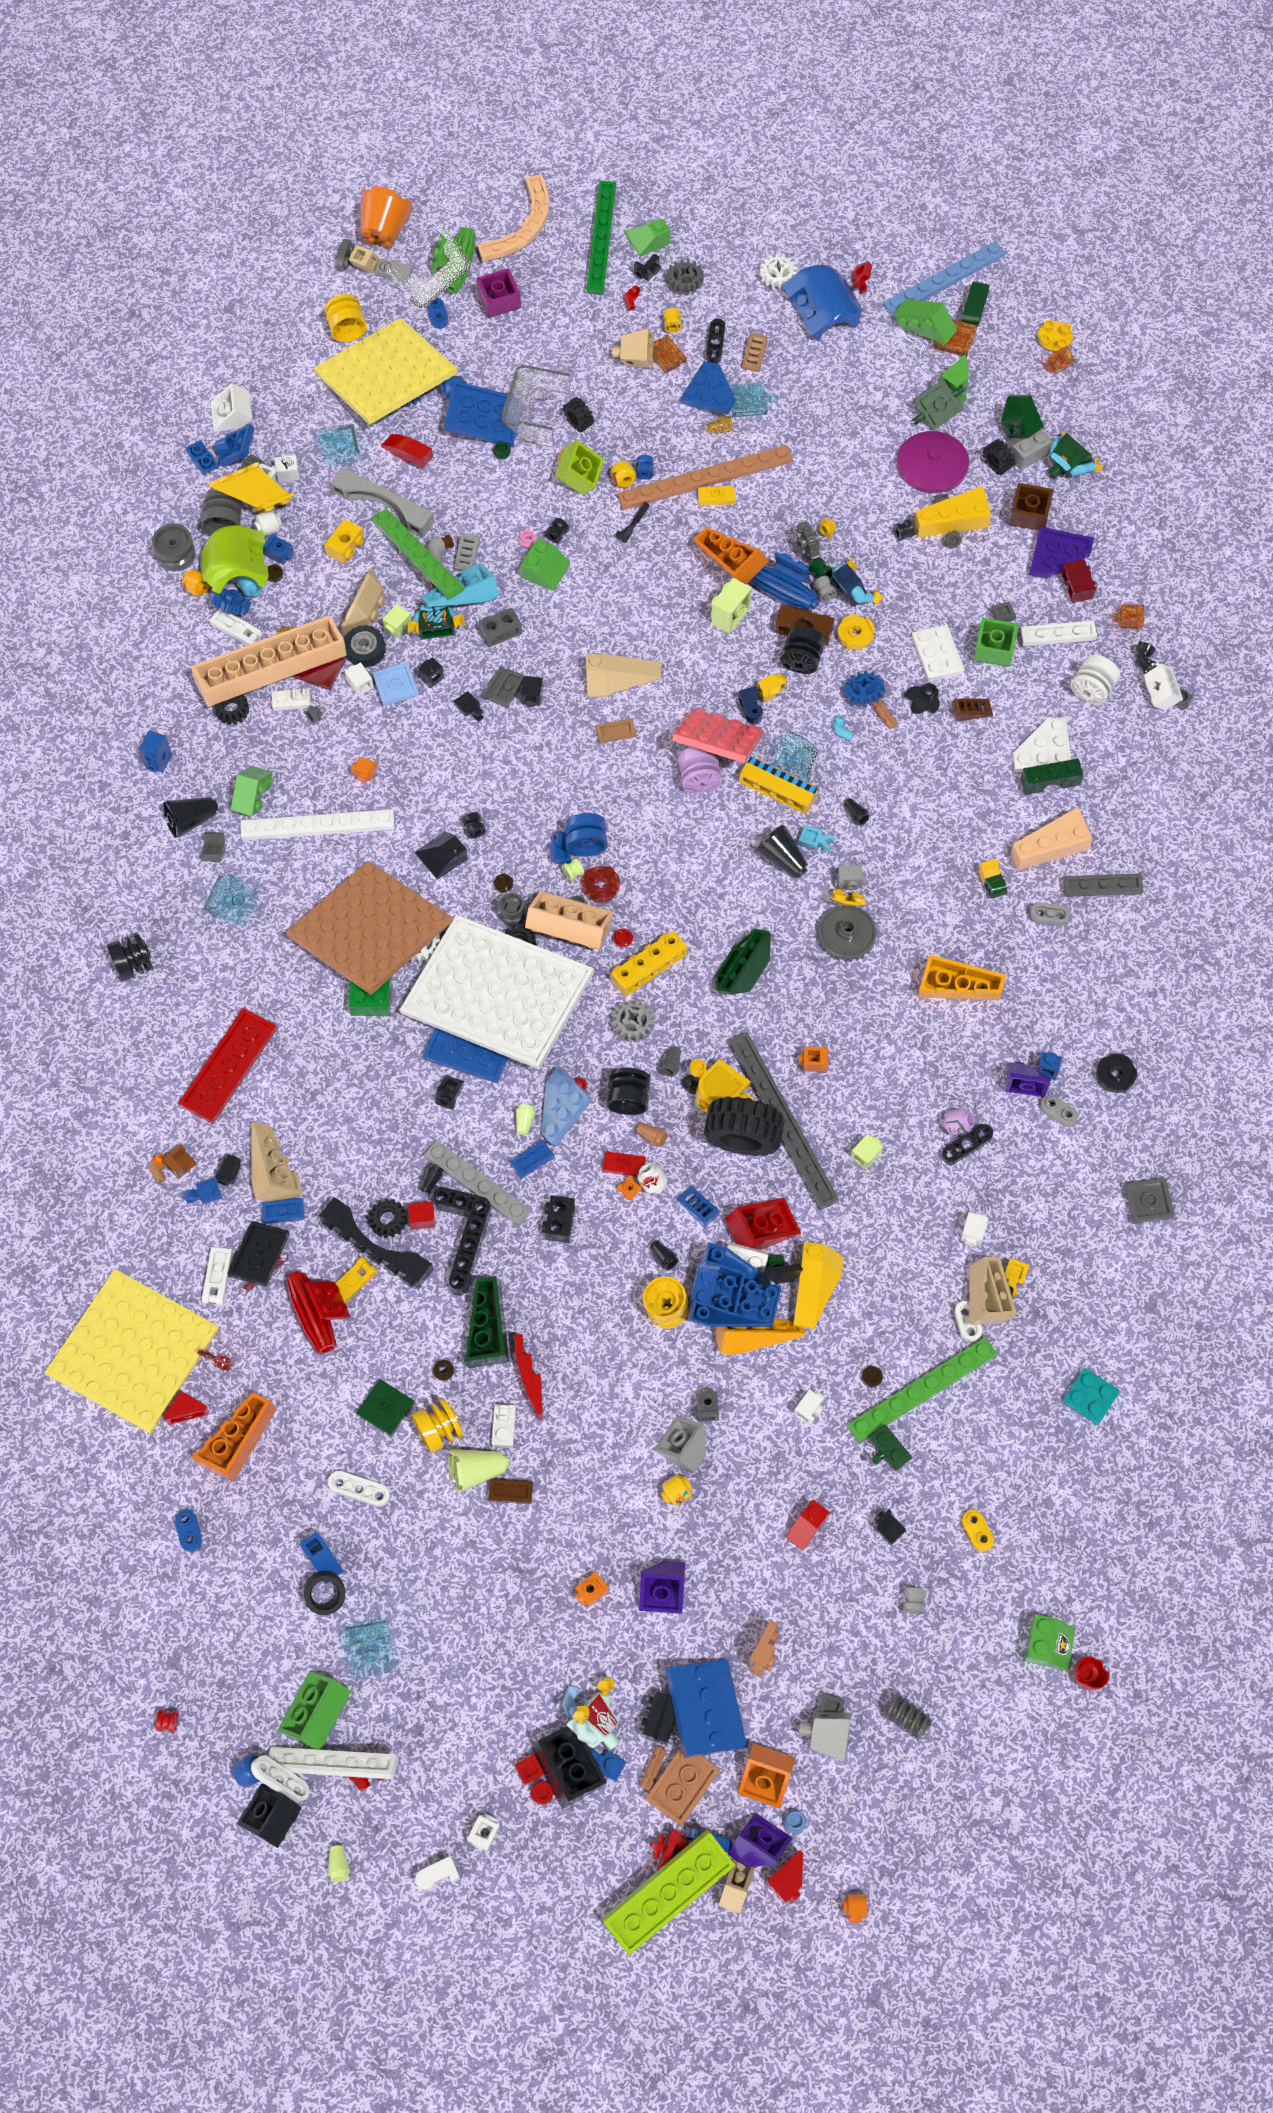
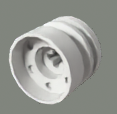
M1089 655L1081 665L1080 671L1076 673V676L1071 681V689L1078 698L1092 705H1102L1120 679V670L1111 660L1103 656Z

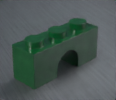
M1079 758L1023 768L1021 783L1025 795L1044 792L1047 786L1054 783H1060L1062 789L1080 786L1084 774Z

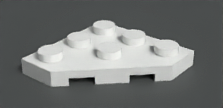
M1047 718L1013 753L1015 772H1022L1023 768L1071 760L1066 718Z

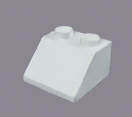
M231 383L211 401L214 431L238 429L244 427L252 420L249 390Z

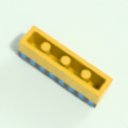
M750 757L740 773L739 783L807 815L817 798L818 788L813 784L805 783L796 776L782 772L778 767H772L758 758Z

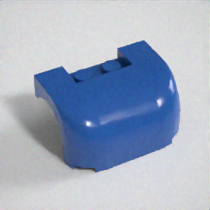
M828 265L806 267L782 285L805 321L804 324L811 336L816 341L820 340L822 334L836 323L847 322L851 326L856 327L861 322L860 317L863 310L861 304L846 279L836 269Z

